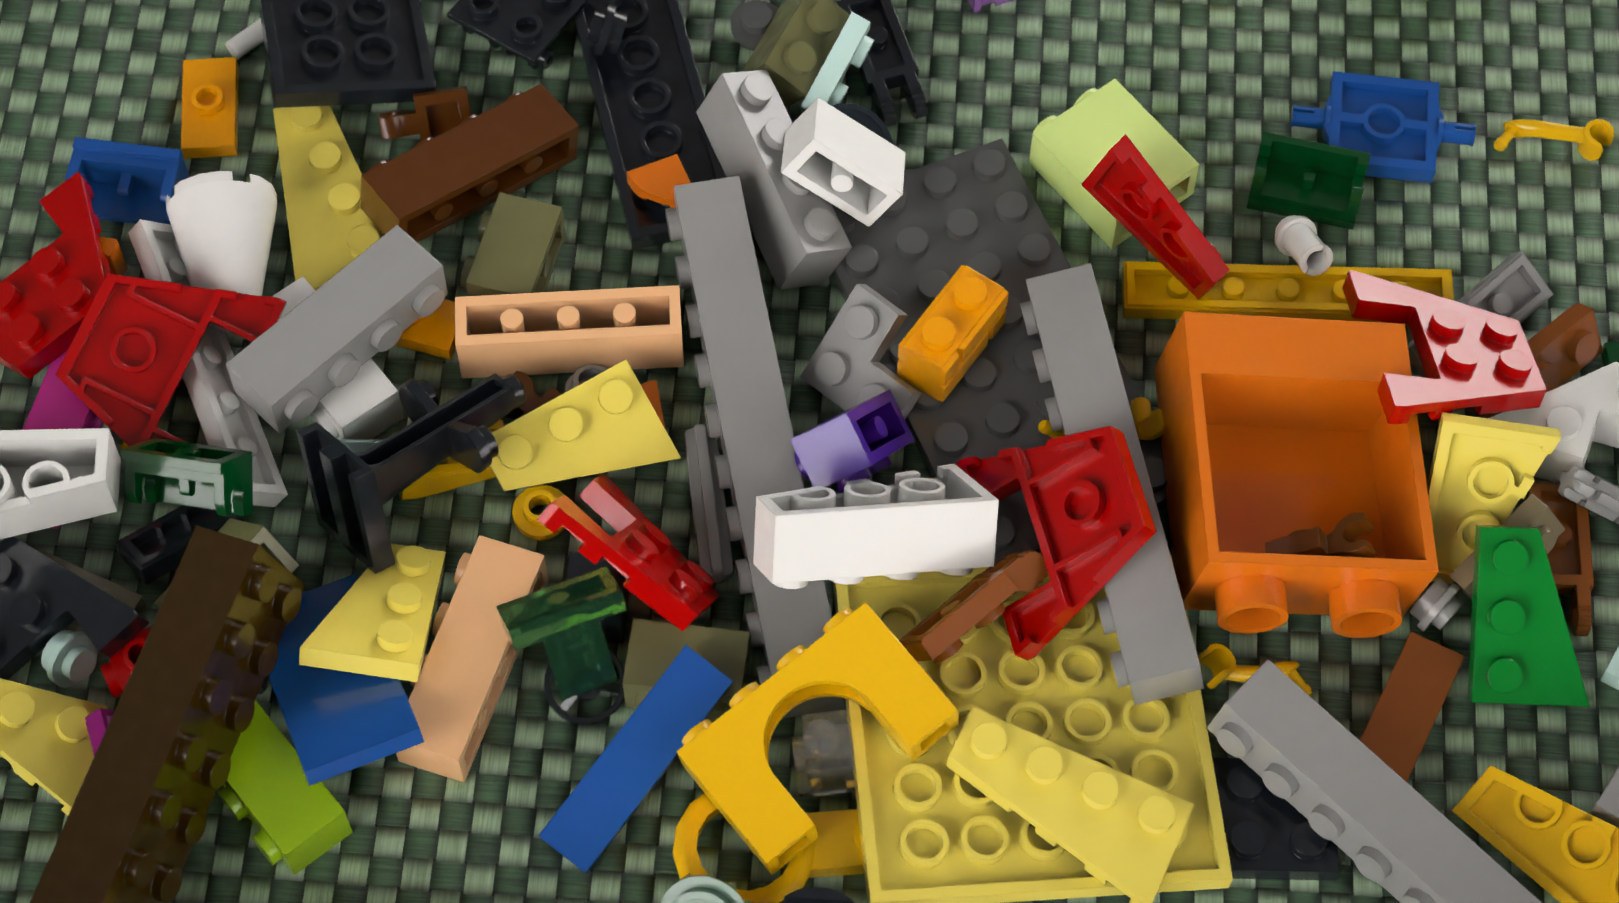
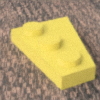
M627 359L492 432L496 439L499 453L496 457L492 458L490 468L501 488L506 492L681 459V456Z
M391 544L395 564L376 574L369 568L365 570L300 646L299 665L418 682L444 572L446 552L425 549L420 546Z

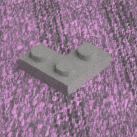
M856 284L800 377L843 410L854 407L890 389L904 419H906L922 393L880 363V360L908 315L868 285Z

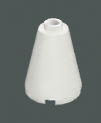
M215 171L197 174L181 180L174 186V196L170 198L167 195V215L193 287L221 289L262 296L278 204L277 193L270 182L253 174H249L250 183L234 181L232 171ZM211 323V325H214L217 330L222 331V332H229V331H227V330H225V329H223V328H221V327H219V326H217V325Z

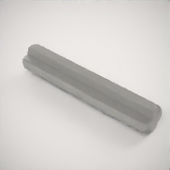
M697 424L694 428L686 430L683 437L699 566L711 576L714 583H722L723 580L732 578L734 564L725 519L724 489L720 490L714 461V456L720 455L718 437L710 439L705 424Z

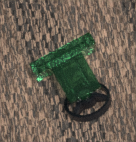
M607 566L496 606L502 626L515 651L541 641L543 642L549 661L544 677V692L548 704L559 717L577 725H592L602 722L614 714L624 698V668L616 655L608 649L599 620L626 611L627 607L622 591ZM614 666L618 672L620 684L614 682L618 680L614 670ZM552 673L559 695L563 701L560 706L555 702L550 689ZM601 691L618 694L613 705L600 715L582 718L567 713L577 700H592Z

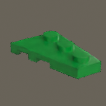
M1476 525L1467 699L1472 703L1590 707L1540 529L1526 526Z

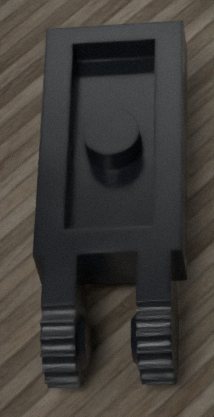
M836 1V4L848 14L853 12L871 22L870 30L866 36L874 39V43L858 71L867 94H872L874 107L879 118L887 127L896 125V108L888 90L901 86L904 88L907 105L915 119L926 117L928 108L918 79L919 69L892 1Z

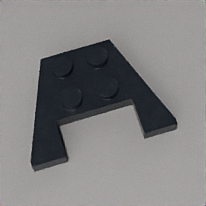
M8 537L0 542V678L10 679L38 654L55 634L65 630L75 620L96 649L109 658L114 656L150 623L145 616L16 537Z

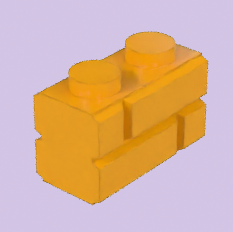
M961 265L899 343L897 374L904 381L937 401L944 402L986 348L988 339H993L1005 323L1007 311L1005 308L1008 303L1009 292L1001 285L969 266Z

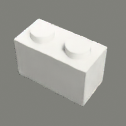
M817 98L785 131L781 173L868 227L903 195L905 152L822 99Z

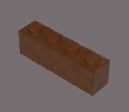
M542 83L523 93H514L505 99L502 104L480 115H471L465 118L458 126L435 138L423 139L413 149L389 161L384 160L373 165L368 172L361 175V209L383 235L398 225L416 242H419L494 203L498 198L499 192L511 194L576 160L579 125Z

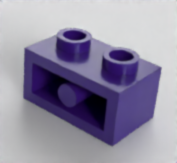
M890 389L790 439L795 449L796 465L801 474L810 480L812 486L827 487L835 483L839 492L844 491L847 481L868 479L870 475L892 465L888 456L915 440Z

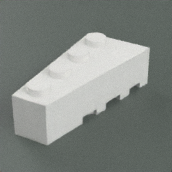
M109 428L0 430V539L117 512L121 458Z
M955 464L937 466V477L920 478V473L915 470L895 473V483L893 485L872 482L867 478L847 481V485L844 486V493L836 494L830 488L816 486L756 496L753 564L772 584L786 589L803 588L808 585V581L830 580L838 584L847 585L858 584L864 580V577L880 575L896 580H911L917 578L919 572L940 571L941 573L953 576L968 575L972 573L973 568L994 567L999 500Z

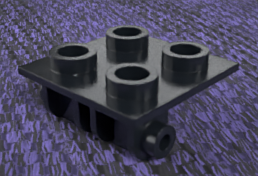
M458 0L447 13V17L463 25L465 32L469 34L475 32L486 38L492 47L498 48L501 46L503 53L507 55L514 53L526 60L529 67L533 69L539 67L547 69L553 63L556 55L555 50L550 48L551 43L589 0Z

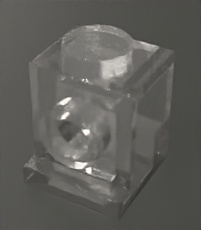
M849 709L801 715L803 736L792 737L794 764L798 778L800 798L855 792L854 776L856 770Z

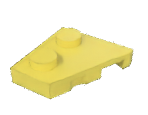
M0 678V757L6 759L11 764L13 771L31 786L35 783L39 784L64 805L61 811L69 815L94 759L85 717L99 708L107 710V706Z

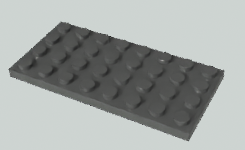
M1003 139L904 173L903 195L870 227L832 205L852 246L832 273L845 302L856 284H866L908 315L880 360V363L896 375H898L899 343L961 265L969 266L1001 285L1009 292L1008 303L1005 308L1007 309L1005 323L993 339H988L986 348L945 401H937L914 387L922 394L905 421L931 477H937V466L957 465L956 462L963 458L976 456L979 459L998 456V451L1018 447L1025 450L1047 445V440L1052 438L1041 433L1038 425L1042 420H1049L1044 399L1054 397L1055 395L1051 381L1044 383L1039 381L1032 350L1042 348L1039 333L1028 336L1020 303L1030 301L1025 279L1071 268ZM1115 351L1130 405L1131 401L1140 397ZM1161 436L1154 440L1139 439L1158 511L1166 509L1165 487L1167 480L1164 477ZM1022 489L998 504L994 562L1002 560V556H1007L1008 553L1021 554L1023 551L1036 550L1037 553L1041 552Z

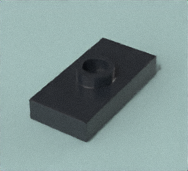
M182 505L116 542V545L124 561L147 585L178 568L196 526L218 532L230 518L244 521L243 516L234 515L233 512H231L230 517L218 515L216 510Z

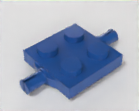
M1337 71L1332 73L1329 99L1325 104V108L1293 104L1290 127L1322 129V136L1328 145L1371 153L1366 176L1426 183L1433 182L1436 172V155L1441 142L1473 147L1476 135V124L1444 121V116L1439 107V82Z

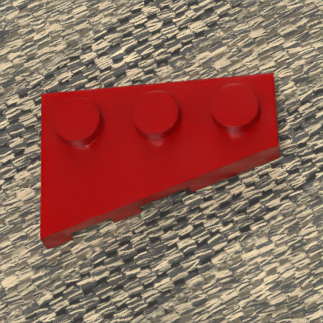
M1126 134L1108 151L1081 184L1198 300L1230 270L1221 259L1217 249L1204 237Z

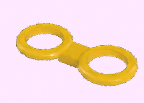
M705 793L688 805L675 828L672 855L680 880L689 873L692 876L708 873L702 867L697 852L698 837L707 822L721 812ZM857 809L806 813L815 824L819 838L789 861L783 874L768 886L750 891L736 889V891L744 901H752L751 903H780L784 900V896L803 889L808 878L864 874Z

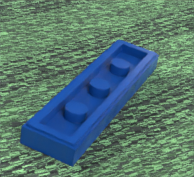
M685 645L538 836L583 872L588 873L678 757L676 751L684 746L682 739L685 734L695 725L708 718L734 684V681Z

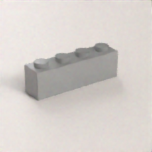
M767 69L722 73L696 113L726 177L739 175L749 226L779 290L824 284L852 246L832 204L781 173L785 131L791 126L792 121Z
M396 225L226 363L234 392L279 434L292 423L303 421L314 411L318 401L335 387L347 385L354 379L364 363L376 353L389 350L397 343L405 329L420 317H427L440 307L444 297L448 295L443 265L402 228Z

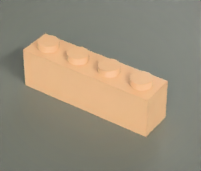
M680 286L455 297V346L462 379L485 378L495 373L503 377L508 374H514L516 371L527 375L574 373L578 368L590 364L600 365L609 369L627 359L632 370L684 367Z
M479 535L472 553L465 552L461 556L454 576V585L457 588L450 604L443 602L437 611L432 630L433 635L436 637L429 653H424L418 682H411V686L414 688L408 701L421 730L424 742L397 752L398 762L465 783L548 583L545 555Z

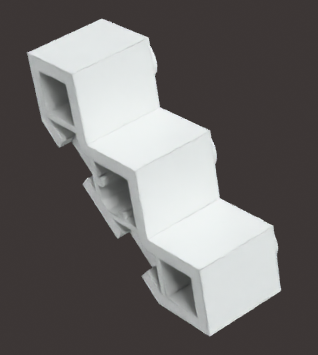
M1613 362L1546 392L1539 408L1501 412L1488 419L1559 429L1561 434L1559 443L1551 455L1547 454L1534 477L1561 483L1557 478L1562 470L1568 472L1572 466H1579L1584 469L1593 441L1619 448V363Z

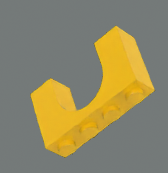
M866 602L854 611L851 608H845L834 615L823 628L825 634L808 648L804 645H798L786 653L777 663L776 669L778 671L761 685L757 682H752L743 687L730 700L729 706L731 709L713 723L710 719H706L695 725L683 737L682 743L684 746L676 751L686 771L771 875L775 874L819 838L813 821L776 778L769 766V746L772 735L781 719L791 709L807 700L818 697L832 696L854 701L866 708L879 721L912 762L959 726L958 709Z

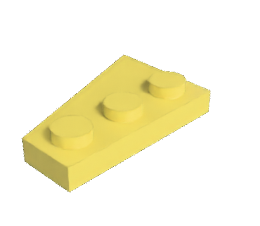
M1442 412L1427 484L1439 572L1431 582H1435L1440 577L1447 584L1452 585L1454 583L1449 575L1475 551L1476 525L1500 526L1510 516L1519 499H1524L1533 485L1534 475L1547 454L1551 455L1561 439L1559 429Z

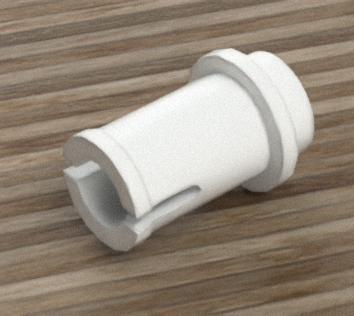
M1300 215L1287 216L1278 223L1275 230L1277 249L1284 255L1291 256L1297 262L1302 272L1306 273L1307 271L1309 276L1324 273L1333 261L1332 250L1316 235V227L1309 218Z

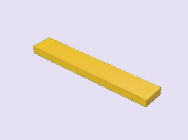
M1123 261L1122 266L1123 318L1180 319L1183 312L1392 323L1352 318L1342 289L1348 270L1365 273L1454 301L1452 269L1330 266L1320 275L1309 276L1307 271L1306 273L1302 272L1297 265L1226 264L1230 270L1198 300L1160 262Z

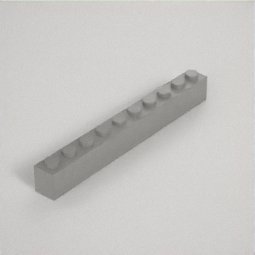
M738 175L674 186L675 207L666 208L665 213L670 241L681 240L683 255L675 257L677 278L680 290L687 288L691 290L693 304L684 306L689 337H700L703 354L694 355L697 379L700 388L710 387L713 404L704 405L709 438L720 437L723 455L714 456L715 468L720 490L730 488L733 506L724 508L730 542L741 541L744 559L735 560V569L740 594L751 593L755 612L745 613L747 631L750 632L751 648L762 647L765 666L756 667L757 681L761 685L778 671L776 665L786 653L798 645H804L808 648L825 634L823 628L832 616L824 580L808 581L806 587L799 589L781 588L772 584L753 564L756 496L804 489L802 474L795 462V449L790 439L794 438ZM826 696L810 699L791 709L782 719L845 708V698Z

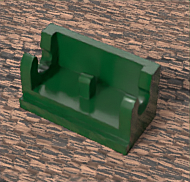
M1263 132L1247 208L1282 216H1305L1312 222L1353 230L1364 190L1362 187L1371 153Z
M152 438L121 450V461L125 462V492L128 501L131 503H142V480L145 477L144 492L146 502H165L216 510L218 515L230 517L231 512L238 516H247L253 513L252 451Z

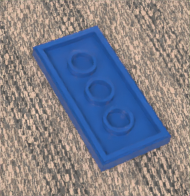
M356 573L301 593L300 609L296 617L287 624L278 645L276 665L268 675L309 786L424 742L421 730L400 680L299 665L300 646L358 580Z

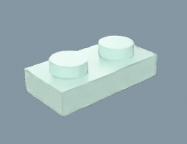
M851 12L801 105V113L817 98L822 99L831 106L842 103L849 89L848 86L841 83L851 64L858 68L861 67L874 43V39L866 36L870 30V21Z

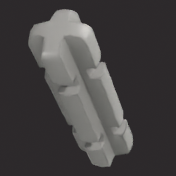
M1572 466L1568 472L1565 470L1561 471L1557 479L1561 482L1558 492L1562 497L1619 525V486L1579 466Z

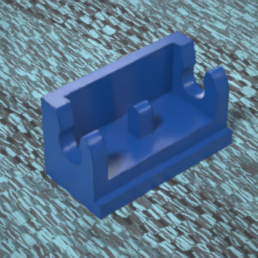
M75 137L65 181L76 172L83 176L92 187L94 198L91 199L93 211L101 220L136 224L141 219L170 224L166 211L167 195L172 198L174 196V186L190 176L181 150Z

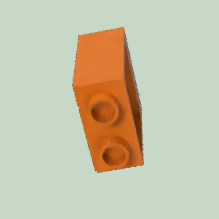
M1183 312L1154 367L1158 409L1162 410L1164 420L1161 446L1164 477L1167 480L1165 488L1170 541L1173 544L1171 549L1172 562L1185 610L1216 611L1219 627L1229 632L1241 634L1260 633L1278 628L1288 620L1289 614L1330 615L1332 630L1338 635L1350 638L1375 637L1397 629L1402 624L1404 615L1439 572L1417 413L1411 414L1408 423L1388 424L1377 393L1384 373L1412 376L1405 324ZM1352 513H1364L1374 524V531L1361 534L1355 540L1366 539L1376 550L1374 558L1266 553V542L1286 537L1297 530H1309L1320 527L1328 535L1333 532L1341 519Z

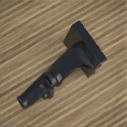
M495 373L439 406L433 387L426 379L416 381L414 378L408 379L399 386V396L406 414L413 423L363 452L353 453L317 422L296 431L318 524L375 574L394 565L395 560L382 505L448 457L476 473H481L492 463V458L496 457L499 453L496 439L489 430V427L526 403L524 389L513 374H508L501 378Z

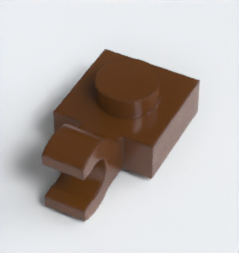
M467 86L413 94L415 110L386 111L379 113L380 118L378 119L382 140L420 134L421 141L429 137L435 138L458 126L465 118L471 116Z
M1352 513L1341 519L1333 532L1328 535L1320 527L1309 530H1297L1286 537L1266 542V553L1374 558L1376 550L1366 539L1355 541L1361 534L1374 531V524L1364 513Z

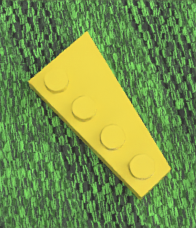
M331 107L274 108L273 113L295 281L304 277L316 291L384 235L361 209L362 173Z
M973 706L954 743L946 764L947 767L1007 812L1014 810L1036 827L1035 833L1055 847L1058 843L1085 864L1084 870L1100 882L1105 884L1108 881L1130 897L1129 903H1153L1195 805Z

